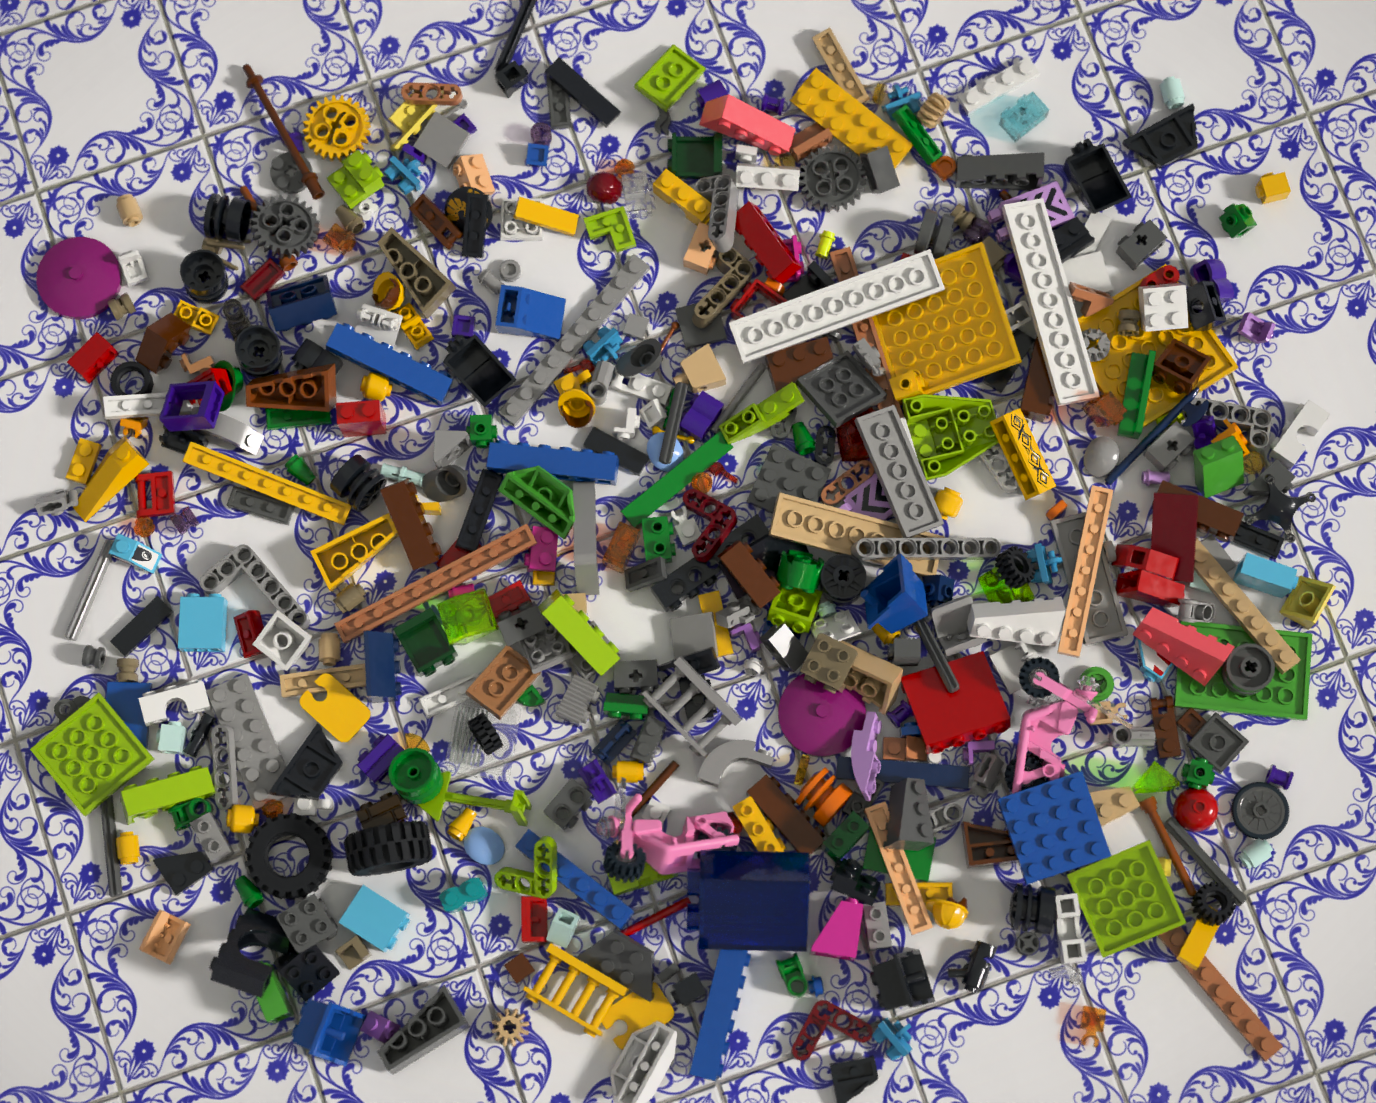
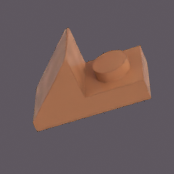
M1073 282L1069 283L1068 287L1072 298L1083 302L1080 312L1084 317H1088L1113 304L1114 299L1109 293Z
M906 736V738L883 737V760L927 762L924 741L922 738Z

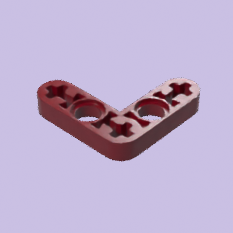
M690 489L683 495V502L686 508L710 521L692 546L694 558L698 562H706L712 558L736 526L738 518L731 507L699 490ZM697 498V501L700 503V506L696 501L692 500L690 502L689 500ZM709 505L716 507L711 513L705 512V508ZM729 516H731V519H730V520H729V519H726V520L724 521V519H723L724 517H727V518H728ZM713 531L720 532L719 537L715 539L710 538L709 535ZM704 549H706V552H705V553H704V552H701V553L699 554V552H698L699 550H702V551H703Z
M820 1000L812 1008L792 1046V1054L794 1058L800 1061L808 1059L827 1025L861 1043L867 1042L872 1038L873 1029L867 1022L831 1002ZM825 1004L828 1006L827 1010L833 1013L834 1009L838 1011L833 1017L832 1023L828 1021L830 1016L824 1014L822 1017L818 1015V1006L822 1007ZM840 1015H846L849 1018V1025L845 1028L839 1027L836 1023L837 1017ZM853 1020L858 1022L855 1025L860 1029L863 1026L867 1027L868 1037L863 1036L862 1039L859 1038V1032L854 1029L852 1034L848 1032L853 1025ZM809 1024H816L818 1026L819 1033L817 1036L810 1037L807 1035L806 1027ZM803 1035L807 1040L814 1041V1044L811 1046L808 1043L806 1046L808 1054H803L800 1057L797 1055L796 1046H802L805 1040H800Z

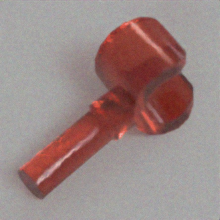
M584 359L576 366L563 369V372L568 374L582 369L583 371L589 370L591 373L595 368L590 360Z
M715 462L708 469L715 477L721 473L734 483L738 481L719 462Z

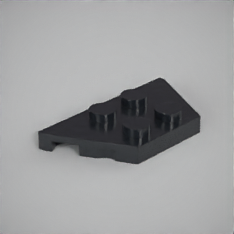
M1193 103L1123 140L1122 144L1160 169L1195 151L1198 147L1195 132L1196 122L1194 120L1195 108Z
M318 723L270 789L269 793L271 795L319 800L342 767V760L335 753L331 742L326 738Z

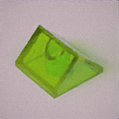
M997 567L977 578L988 602L1005 604L1011 603L1012 600L1029 602L1035 599L1028 583L1018 589H1015V587L1010 588V584L1006 585L1005 580L1000 579L1001 574L997 573L996 570L999 569Z
M1154 761L1131 786V790L1134 794L1169 792L1179 787L1180 781Z

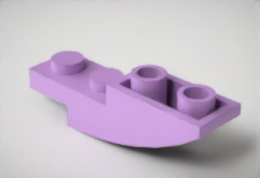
M867 711L863 730H854L851 746L854 776L866 801H870L872 793L876 791L875 779L881 770V762L875 753L877 750L876 739L877 735L881 733L882 722L879 721L876 712Z

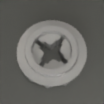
M1089 328L1082 331L1086 350L1090 344L1089 340L1094 342L1099 339L1098 349L1092 347L1087 350L1090 362L1100 361L1105 358L1110 350V341L1107 334L1100 331V329Z

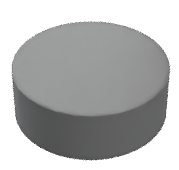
M506 260L500 265L499 272L503 280L514 282L520 277L521 269L516 261Z
M1112 541L1103 542L1107 562H1115L1116 552Z

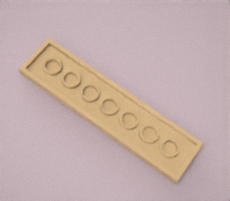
M778 493L768 535L832 553L852 555L851 546L853 543L863 538H903L896 523L784 493ZM923 532L910 538H944V536ZM881 544V545H880V550H881V552L884 553V554H887V553H888V548H887V546L884 545V544ZM902 544L901 549L903 553L908 554V546ZM923 544L922 549L924 553L929 554V546ZM859 545V551L866 555L867 548L865 545ZM891 560L863 561L886 566ZM908 560L912 564L916 575L924 577L925 575H936L939 560Z

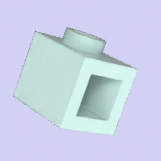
M168 721V724H161V730L158 729L156 735V742L159 743L158 750L160 752L184 755L187 728L181 726V722Z
M559 908L552 920L546 940L567 948L574 935L580 916Z

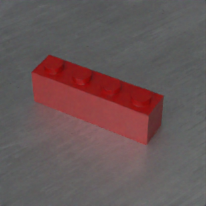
M748 201L737 211L735 231L739 235L744 236L746 239L744 240L745 245L757 254L755 259L759 264L767 268V276L772 281L777 280L784 284L802 268L757 205Z

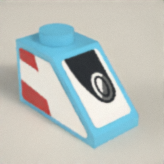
M119 533L109 551V554L115 559L151 574H154L162 557L161 553Z
M1136 638L1134 641L1140 671L1144 673L1143 676L1148 681L1159 683L1173 663Z

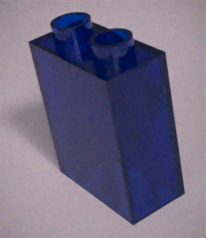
M701 850L700 869L688 868L687 896H699V904L687 903V930L699 931V949L807 952L810 887L809 853Z

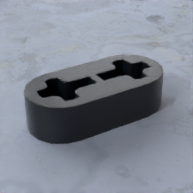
M824 425L820 427L816 435L815 462L826 467L832 464L835 451L836 432L831 426ZM824 431H828V434L832 436L828 438L827 444H823L824 437L820 436L824 434ZM823 448L827 449V456H830L826 461H822V458L818 457V455H822Z

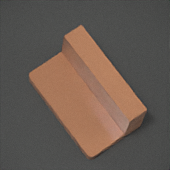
M814 123L793 136L789 152L797 163L808 157L810 152L814 153L818 148L821 149L830 144L833 134L829 128L824 129L819 124Z

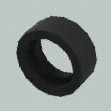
M124 362L112 372L110 383L116 396L135 395L126 394L120 388V379L131 371H137L144 377V386L135 394L152 393L153 378L147 368L139 362Z

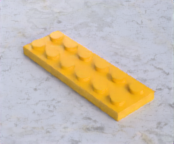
M817 68L813 70L790 99L793 105L822 128H829L836 139L859 157V153L872 148L888 146L894 168L896 169L913 147L910 141Z

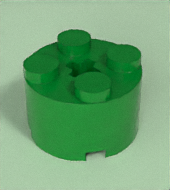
M789 550V554L782 551L776 579L781 582L780 586L782 588L793 589L795 587L802 589L806 593H814L815 589L819 587L824 560L820 557L818 560L813 559V554L804 551Z

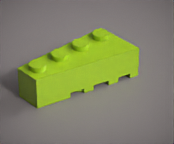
M556 589L538 606L539 610L598 674L602 676L621 659L617 654L620 650L611 641L607 643L602 638L605 634L597 626L592 627L587 622L590 618L582 610L578 612L573 607L575 602L567 594L563 596Z
M195 766L190 768L187 773L174 772L167 775L168 778L159 780V778L147 780L145 785L137 786V784H132L124 787V790L121 791L120 802L127 825L135 823L134 818L139 816L144 819L153 817L160 809L168 812L169 808L181 802L186 803L195 798L207 799L213 797L215 789L208 767Z

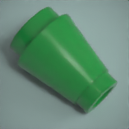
M803 422L793 424L792 432L795 450L800 455L812 453L815 450L814 445L816 442Z
M297 454L285 464V467L288 469L287 472L306 486L311 484L316 478L303 457H299Z
M246 875L240 876L235 880L234 883L244 906L254 909L264 901L263 893Z

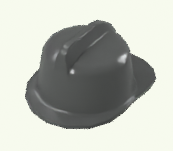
M647 339L626 352L617 362V373L624 377H630L639 373L652 374L663 361L660 342L656 339Z
M455 464L430 471L422 480L423 491L428 498L436 502H446L460 497L467 490V475L469 471L463 470Z

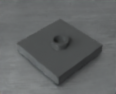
M696 304L675 308L686 350L704 346L708 343L712 344L727 340L721 314L707 327L698 328L692 322V315Z
M1215 712L1186 745L1200 758L1208 760V764L1213 765V769L1220 775L1249 743V740Z

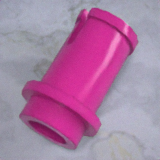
M473 583L456 586L448 590L450 601L454 600V602H457L456 599L476 597Z

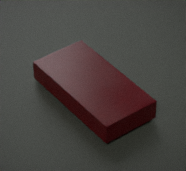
M269 258L240 285V288L256 303L285 275V272Z

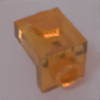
M336 223L322 239L324 243L343 256L347 251L350 252L356 244L354 233L346 231Z

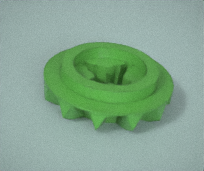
M1091 667L1085 670L1080 676L1079 688H1083L1081 684L1091 685L1093 683L1092 678L1096 682L1104 680L1099 686L1100 691L1093 688L1095 691H1098V694L1092 701L1098 702L1107 699L1114 689L1112 675L1101 667Z

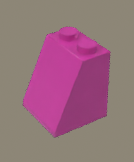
M846 898L845 901H841L811 947L810 954L854 961L857 955L864 904H859V901L854 898Z

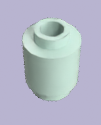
M1174 76L1163 79L1160 89L1165 105L1168 106V109L1182 107L1185 104V95L1180 79H1175Z
M1258 838L1242 849V853L1238 857L1248 870L1252 867L1255 869L1272 857L1270 852L1273 849L1267 840L1262 841Z

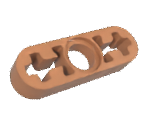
M407 83L401 89L402 97L408 104L455 106L463 98L460 87L455 84ZM414 90L415 93L412 94V97H409L408 93ZM429 90H436L438 92L437 96L432 99L427 98L426 94ZM452 91H455L456 95L450 98L449 95H451Z
M862 460L827 485L821 492L822 503L833 507L844 500L847 494L874 474L872 463ZM860 467H863V468H867V467H868V468H869V470H868V474H869V475H866L865 473H863L862 475L859 476L858 479L860 480V482H858V481H857V478H856L855 476L860 473V471H861V468H860ZM850 478L854 482L853 487L845 489L841 485L842 480ZM835 485H837V486H838V489H839L840 491L835 494V496H834V499H835V500H834V501H832V499H828V500H827V499H826V497H827V493H826V492H829L830 494H832L833 492L836 491L837 488L835 487Z

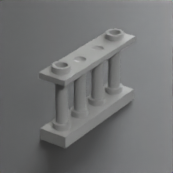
M680 656L673 662L676 665L675 671L652 694L648 690L642 693L645 697L643 701L651 709L655 707L691 744L689 748L697 756L701 754L705 757L708 752L704 747L727 725L730 726L733 723L736 726L743 718ZM687 676L691 681L689 684L691 687L666 710L658 700L681 677ZM702 692L707 697L706 703L685 724L681 725L673 716L696 693ZM718 708L723 713L721 719L697 741L689 731L711 709Z

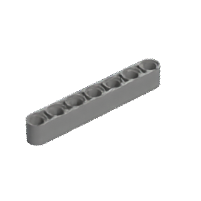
M863 538L851 546V554L858 560H892L900 553L907 560H987L1001 552V544L996 538ZM860 544L865 545L867 548L866 555L859 551ZM881 544H884V545L887 546V548H888V553H887V554H884V553L881 552V550H880V545H881ZM902 544L908 546V554L903 553L901 549ZM923 544L929 546V554L924 553L922 549ZM944 544L949 545L951 549L950 554L944 551ZM965 544L970 545V547H971V553H970V554H968V553L965 551V549H964ZM986 544H989L992 547L991 554H989L986 551Z

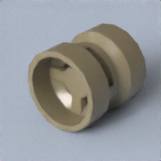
M960 203L950 214L955 216L954 224L957 223L964 232L970 228L977 217L972 211H965V206Z
M127 292L122 294L117 300L112 299L108 301V305L117 321L122 319L127 313L132 314L136 312Z
M1130 309L1119 311L1118 319L1120 320V325H1118L1117 333L1122 336H1137L1139 334L1137 323L1140 320V312Z
M133 658L117 659V667L121 672L116 674V682L137 683L138 674L135 672L139 667V660Z

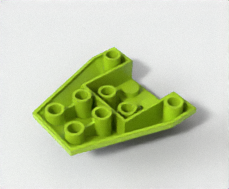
M922 394L902 400L904 417L926 481L949 475L999 443L990 425V421L997 419L990 399Z

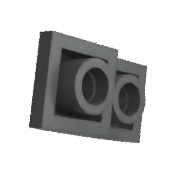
M877 778L875 779L876 791L872 793L870 801L865 800L859 786H857L842 812L849 816L855 811L863 819L866 815L864 809L871 807L885 783Z

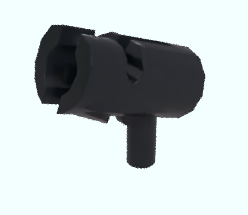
M977 940L968 956L970 958L968 964H965L962 969H948V978H963L961 983L965 985L964 989L973 993H977L978 990L983 991L991 968V964L987 963L984 958L993 959L997 947Z

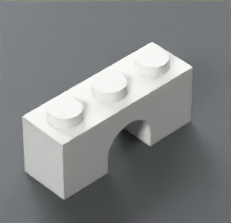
M737 163L735 186L798 191L800 167H765L758 164Z
M1308 400L1305 405L1300 403L1293 413L1296 415V418L1293 422L1288 420L1282 428V431L1285 433L1281 439L1276 437L1270 445V448L1273 450L1269 456L1275 460L1278 459L1289 470L1295 465L1306 449L1297 440V432L1306 431L1315 436L1330 416V413L1311 400Z
M199 680L188 681L186 686L177 688V685L164 688V692L160 693L155 691L142 694L143 697L138 698L146 727L168 721L166 709L174 701L183 702L187 706L189 715L211 710L204 682H199Z
M1077 893L1056 896L1054 918L1061 965L1084 963L1087 961L1084 938L1081 937L1080 909Z

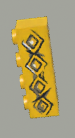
M1016 409L990 421V425L1025 500L1056 487L1021 409Z

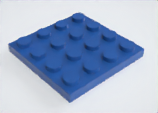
M1082 771L997 799L1026 885L1111 856Z

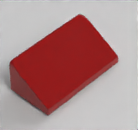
M248 610L233 617L244 658L263 654V652L252 645L264 629L260 612L258 610Z

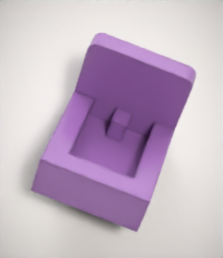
M1248 312L1244 313L1237 332L1255 344L1266 343L1272 338L1276 324L1274 322L1265 323Z
M739 623L732 627L733 630L730 631L731 638L744 634L751 652L754 653L760 650L759 644L762 643L759 639L760 635L758 631H753L750 623Z
M985 737L981 740L967 742L966 748H962L963 761H967V766H972L974 763L973 753L993 752L995 750L994 740L989 741V738Z
M370 1010L360 1031L378 1041L386 1043L401 1026Z

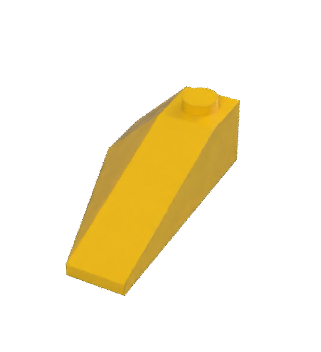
M125 435L108 450L78 497V505L73 506L74 510L85 522L149 465L147 460Z

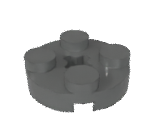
M285 152L272 160L270 176L275 187L288 194H296L307 188L301 182L303 175L290 152ZM299 152L309 171L313 172L309 160ZM291 168H293V170H297V172L294 173L293 177H290L289 174H286V172H288V170Z

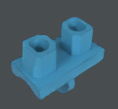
M895 84L892 86L893 92L887 94L889 100L893 98L897 100L881 106L883 112L887 111L891 121H895L891 114L900 109L899 106L907 104L913 113L920 110V91L903 98V94L909 92L907 86L900 89L899 85Z
M393 155L389 159L390 165L384 171L385 176L393 182L400 175L403 180L397 186L405 195L414 189L418 192L422 187L419 185L420 180L413 173L417 177L421 175L422 172L418 169L420 162L417 159L410 161L406 158L403 161L406 165L405 167Z
M603 326L598 331L597 335L600 340L596 344L592 340H588L583 345L589 360L595 367L597 361H606L610 357L613 360L619 358L616 351L620 348L619 345L623 340L619 336L618 330L614 327L609 329Z
M1041 543L1035 544V548L1026 551L1028 554L1027 558L1032 560L1030 563L1038 562L1039 569L1034 570L1035 575H1033L1034 579L1031 582L1033 584H1053L1050 566L1052 573H1057V565L1063 563L1062 557L1055 558L1054 551H1049L1048 559L1046 547L1042 546Z
M885 1018L878 1024V1028L872 1034L879 1044L886 1038L893 1044L886 1050L887 1055L892 1061L901 1056L905 1057L913 1050L908 1044V1041L912 1039L911 1035L907 1032L912 1027L909 1023L903 1027L899 1020L892 1024L888 1018Z

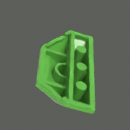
M539 465L508 472L498 491L561 538L566 539L575 522L572 489Z

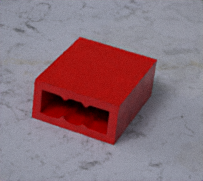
M380 400L336 403L337 425L344 438L387 434L386 413Z

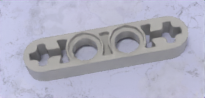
M219 724L213 728L211 733L215 802L219 809L228 810L234 804H238L234 730L231 726ZM220 732H225L226 736L220 737ZM223 750L228 753L226 762L220 759V754ZM224 772L229 775V782L227 784H224L221 780ZM223 788H229L230 791H223ZM224 798H229L230 802L224 803Z

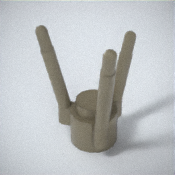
M205 237L202 243V250H210L220 255L223 248L244 250L245 246L230 244L239 242L228 241L227 238ZM245 239L243 243H251L252 241ZM222 259L225 266L238 270L237 266Z

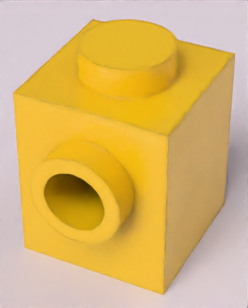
M1285 172L1264 174L1255 187L1256 195L1258 198H1261L1262 205L1287 199L1291 192Z
M914 371L889 379L895 400L899 403H902V400L905 398L924 394L922 389L925 387L923 378Z

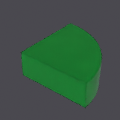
M530 685L517 700L520 704L528 707H537L546 703L533 685Z

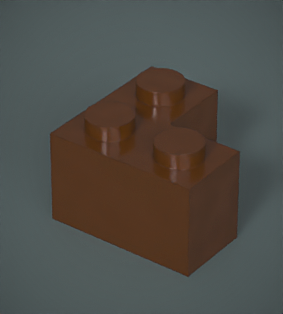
M169 313L146 328L135 360L155 374L162 369H167L172 362L171 355L180 345H185L189 340L191 325L173 313Z

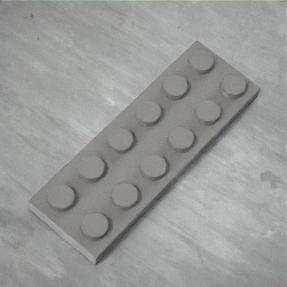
M895 405L856 418L854 422L903 538H910L942 526L944 521Z
M1086 512L1050 521L1058 553L1062 557V567L1069 591ZM1103 544L1083 638L1085 646L1128 635Z
M245 673L206 690L219 723L227 724L234 730L236 765L255 810L257 811L287 798L269 793L286 768V765L248 674Z

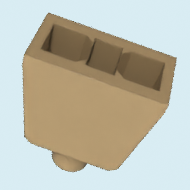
M709 343L681 361L680 368L682 373L672 378L675 385L678 382L689 385L693 394L726 385V377Z

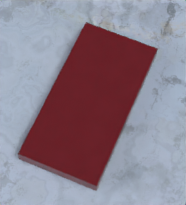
M1155 492L1151 549L1179 558L1174 580L1172 581L1194 582L1199 495Z

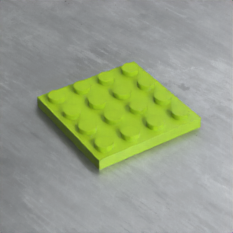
M97 693L30 749L85 817L154 760L153 756L101 693Z
M1150 840L1067 874L1074 893H1077L1078 902L1103 958L1187 923Z

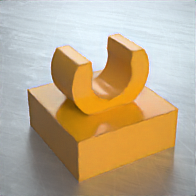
M149 417L121 419L120 426L125 427L123 434L128 435L131 428L135 431L134 438H138L142 433V429L147 426Z

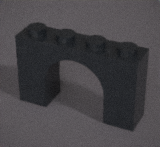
M248 907L244 915H239L236 928L230 930L227 942L221 944L218 957H213L209 969L212 970V981L262 998L270 984L273 967L247 958L240 950L249 946H262L287 955L292 944L278 923L277 917Z

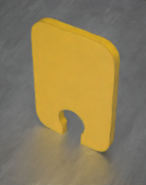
M324 673L314 682L326 689V699L317 701L312 693L306 690L300 698V705L337 740L348 742L369 720L371 716L370 709L333 675Z
M653 982L654 998L651 1002L631 992L610 1006L604 1016L602 1024L606 1030L612 1027L613 1023L617 1020H623L627 1023V1032L613 1038V1041L620 1049H624L632 1033L652 1025L656 1021L665 1025L673 1019L674 1009L655 982Z

